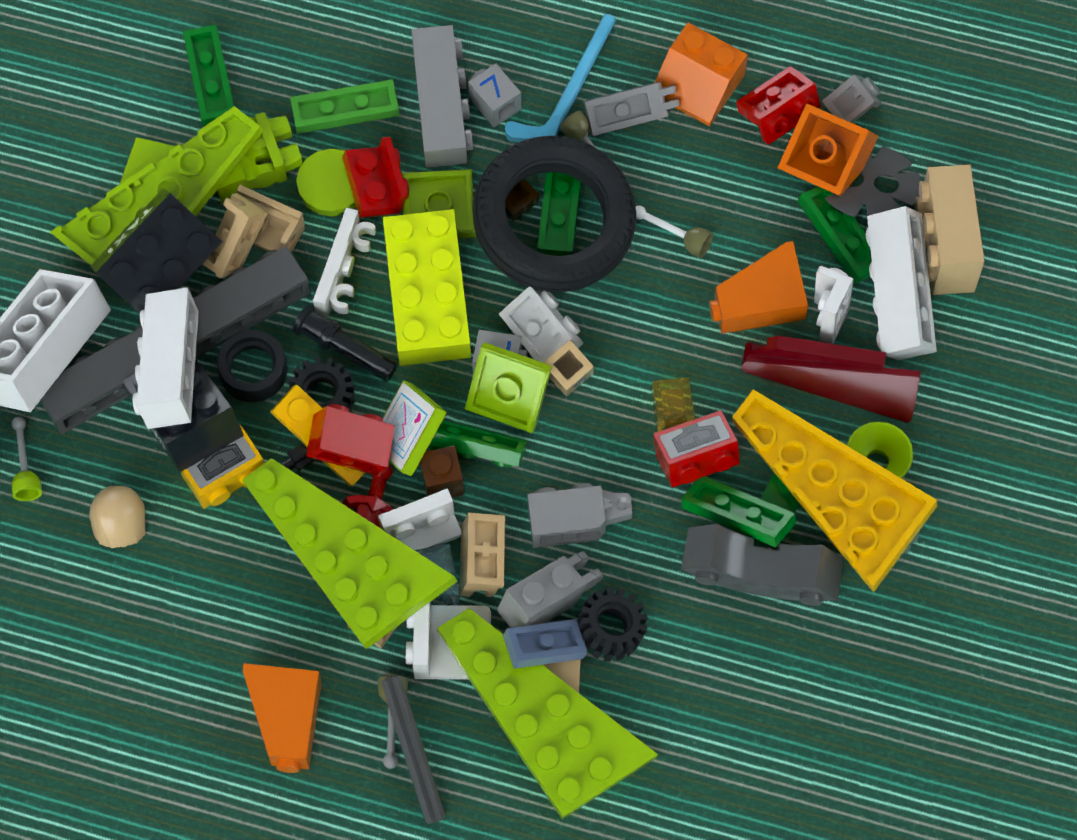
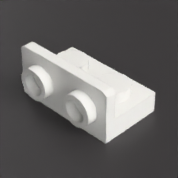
M819 266L816 272L814 303L818 304V310H820L816 325L820 326L819 340L833 344L850 310L853 278L848 277L840 269H828L823 266Z
M528 287L499 313L516 336H522V344L534 360L546 361L569 340L577 348L583 344L577 335L580 332L579 327L569 316L566 315L563 318L556 309L559 306V302L550 292Z
M448 488L378 515L382 530L418 553L462 536V531L454 515L453 500Z

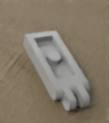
M655 82L583 101L586 117L590 125V134L595 136L669 116L667 109L680 106L679 99L665 101L664 96L676 93V85L662 88L661 82Z

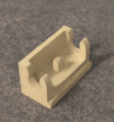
M239 185L236 190L237 193L267 213L253 245L268 252L271 250L278 251L287 246L289 251L292 252L305 230L303 213Z
M238 193L232 194L231 198H226L223 203L227 211L216 233V236L223 242L202 263L215 272V275L219 278L228 277L232 272L243 267L267 215L266 212Z
M468 512L461 525L459 596L470 597L474 594V591L482 590L486 591V597H491L495 595L499 588L504 587L505 515Z

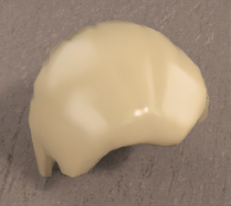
M108 486L96 494L90 505L89 514L93 534L99 544L116 548L138 543L145 535V506L139 495L127 486Z

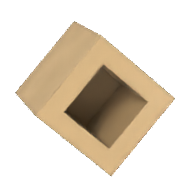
M571 340L566 342L543 362L552 366L549 378L566 397L594 373V366Z

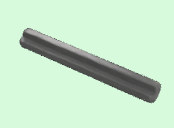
M399 675L386 678L382 681V688L425 822L427 824L439 822L445 818V812L402 679Z

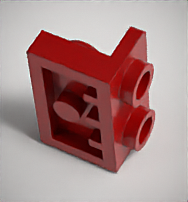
M791 66L736 101L738 112L759 127L762 140L766 144H771L796 127L806 103L821 109L815 83Z
M382 137L379 147L345 150L342 159L359 218L399 214L405 200L409 197V184L406 178H402L400 154L398 149L393 147L391 137Z

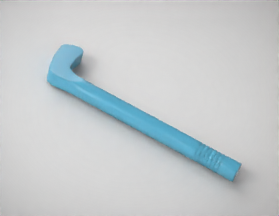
M604 14L547 123L537 127L514 121L507 122L505 134L509 141L519 143L534 137L558 136L560 124L568 115L616 22L612 15Z

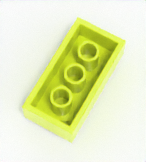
M454 209L383 217L399 366L471 358Z

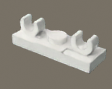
M345 209L313 299L315 313L327 319L331 308L339 314H348V304L339 302L338 298L343 295L354 297V288L349 284H342L344 276L350 277L354 267L355 257L351 256L353 245L361 252H369L371 248L370 242L360 239V236L363 234L375 236L376 234L374 224L370 222L360 223L358 210Z

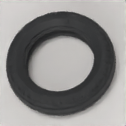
M542 136L530 138L509 147L489 164L481 176L475 191L473 224L484 253L504 275L523 286L532 287L539 291L568 292L582 289L598 282L611 273L622 261L633 240L636 227V206L626 177L620 168L602 151L574 138ZM556 172L572 176L584 183L597 197L603 212V230L589 247L580 252L565 256H552L537 252L522 243L508 224L505 213V201L510 191L525 178L538 173Z

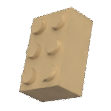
M971 165L928 167L924 181L919 182V197H915L914 208L915 211L922 214L928 275L932 295L975 292L985 261Z

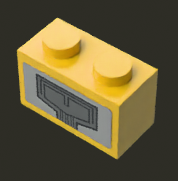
M241 424L240 428L244 434L243 437L181 472L182 477L203 509L210 505L217 506L222 504L230 497L232 492L242 486L246 487L242 479L264 464L262 456Z

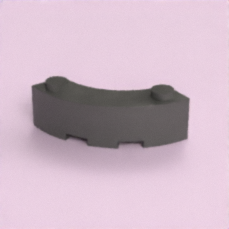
M719 524L688 528L681 569L694 575L695 581L700 584L719 585L758 596L796 600L809 606H820L822 601L838 600L844 558L824 545L779 544L777 550H773L768 547L754 546V538L738 534Z

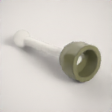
M636 206L637 220L645 219L684 238V245L692 255L703 258L709 250L714 236L712 232L700 227L691 228L686 232L647 213L644 207Z

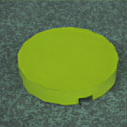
M326 149L317 151L306 158L298 170L296 183L299 196L308 209L319 215L334 217L341 215V212H345L346 208H356L342 159L345 150Z

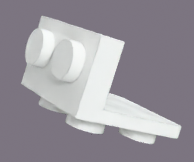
M429 602L407 619V628H414L413 642H406V664H413L414 678L469 679L437 632V628L468 608L491 624L490 608L473 605H431V602Z

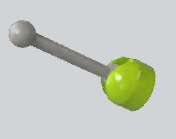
M15 417L12 420V428L16 430L21 471L14 476L11 487L14 499L18 501H31L42 495V486L39 477L28 470L23 431L26 427V421L22 417Z

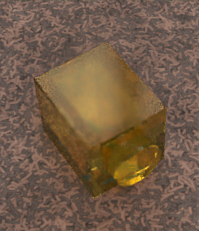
M689 377L652 382L651 396L656 432L695 419Z

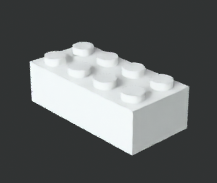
M39 269L0 317V406L31 412L111 311L94 279Z

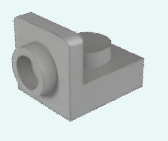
M855 74L822 100L832 115L854 123L872 107L878 108L882 104L877 97L881 92L876 84L869 77L863 79Z

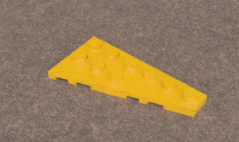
M753 389L732 416L734 425L874 592L937 508V500Z

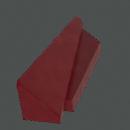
M785 336L769 337L766 346L750 342L745 343L742 371L744 373L906 423L911 422L921 372L884 368L886 352Z

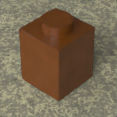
M455 446L425 452L420 461V469L426 495L430 496L447 488L451 497L464 495L463 477Z

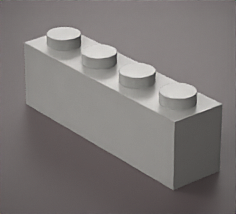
M453 25L411 29L425 167L467 164V151L473 150L471 129L464 130L463 120L470 119L468 98L461 99L460 89H466L464 68H457V59H463L461 38H454Z

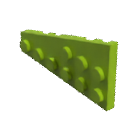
M234 106L201 128L199 134L182 146L178 144L169 150L170 154L155 164L153 162L107 192L104 199L91 208L85 207L76 214V218L63 227L59 225L50 233L92 265L162 188L169 191L196 216L264 132V129Z
M272 458L242 479L245 486L365 649H368L458 582L454 575Z
M470 608L437 628V632L562 819L657 758L658 754L545 666L537 665L514 669L503 634Z

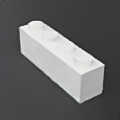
M904 206L867 216L866 240L871 249L872 259L869 272L874 281L875 288L873 308L878 318L879 331L876 335V341L880 351L886 352L887 357L895 360L937 352L922 214Z
M188 287L146 294L145 309L140 311L143 333L142 337H139L137 341L140 365L135 367L138 392L133 394V407L136 415L142 416L147 429L191 423L199 311Z

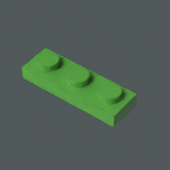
M393 79L290 97L297 134L400 116Z

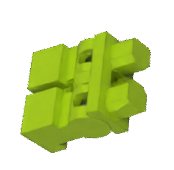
M265 112L255 114V117H249L260 125L264 132L217 189L221 204L224 203L226 198L230 199L232 194L237 193L236 190L239 185L251 190L254 188H265L276 182L278 184L287 181L286 172L303 164L296 143L283 148H278L276 142L293 137L286 115L267 119Z

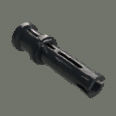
M307 305L301 311L294 323L292 332L296 335L302 333L317 342L318 348L327 351L331 349L385 382L392 378L398 367L397 361L342 330V326L338 321L333 320L331 322L315 313L314 307Z

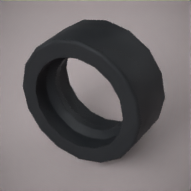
M252 329L240 331L230 336L220 347L216 359L222 385L227 393L237 400L250 403L264 401L275 395L284 385L287 375L284 350L278 340L267 332ZM249 349L266 351L273 359V370L267 378L260 382L249 384L235 379L231 373V363L239 353Z

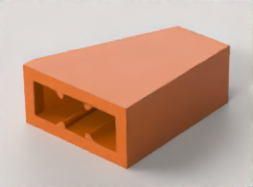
M793 241L782 244L716 286L715 298L709 301L712 321L719 322L721 334L805 320L808 302Z
M244 663L243 674L271 766H276L277 770L286 773H298L299 769L309 770L322 684L319 671Z

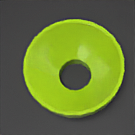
M871 422L862 425L854 431L847 443L848 447L865 457L874 453L882 454L888 462V466L885 469L901 479L907 474L913 461V449L909 438L901 429L889 423Z

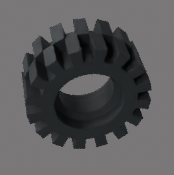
M321 357L315 358L316 364L311 365L309 360L303 362L304 368L302 370L298 366L294 370L295 377L290 376L288 391L297 384L308 394V390L313 384L327 382L335 388V395L331 401L318 405L322 408L330 404L342 405L349 408L351 413V404L355 402L354 387L349 371L345 372L344 365L339 362L335 366L334 359L327 358L326 363H322Z
M606 588L603 594L600 590L594 592L593 596H589L577 616V623L583 640H585L587 651L592 647L595 650L592 656L597 659L601 653L605 654L604 661L611 662L614 656L617 661L623 660L625 655L629 657L637 649L647 631L648 625H645L648 620L647 613L641 614L644 606L641 602L637 605L633 604L636 598L633 594H630L628 599L623 597L625 592L623 589L619 588L616 594H613L612 588ZM605 613L617 616L624 623V633L619 636H613L604 632L598 624V617Z

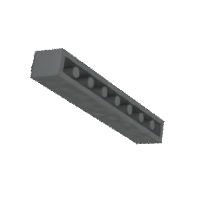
M287 246L278 251L271 250L265 253L258 262L247 268L241 267L235 270L228 279L217 285L206 286L193 298L199 311L195 359L223 344L230 336L240 331L248 330L311 294L308 278ZM141 324L136 327L135 331L123 338L117 337L110 340L103 349L91 356L85 355L78 358L71 367L60 374L58 379L41 398V404L60 435L129 397L122 380L134 374L136 365H140L137 341L139 337H142L143 333Z

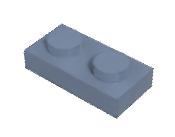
M576 619L507 628L503 635L514 669L583 659L587 653V648Z

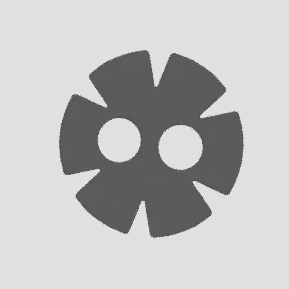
M883 146L874 159L872 154H870L864 169L861 171L864 181L860 186L848 187L842 196L833 193L826 197L825 200L837 210L853 217L858 214L863 204H865L867 215L869 216L900 208L893 198L906 204L914 205L916 202L915 197H919V182L921 179L917 172L898 174V172L909 167L912 163L902 154ZM883 175L891 176L898 181L899 187L895 192L883 193L875 188V179Z

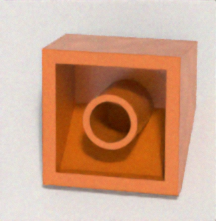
M688 22L671 45L655 82H661L662 88L676 85L677 92L665 95V101L679 99L680 106L675 107L676 109L710 127L745 76L748 54Z
M806 103L777 168L842 196L864 169L879 136L865 128Z

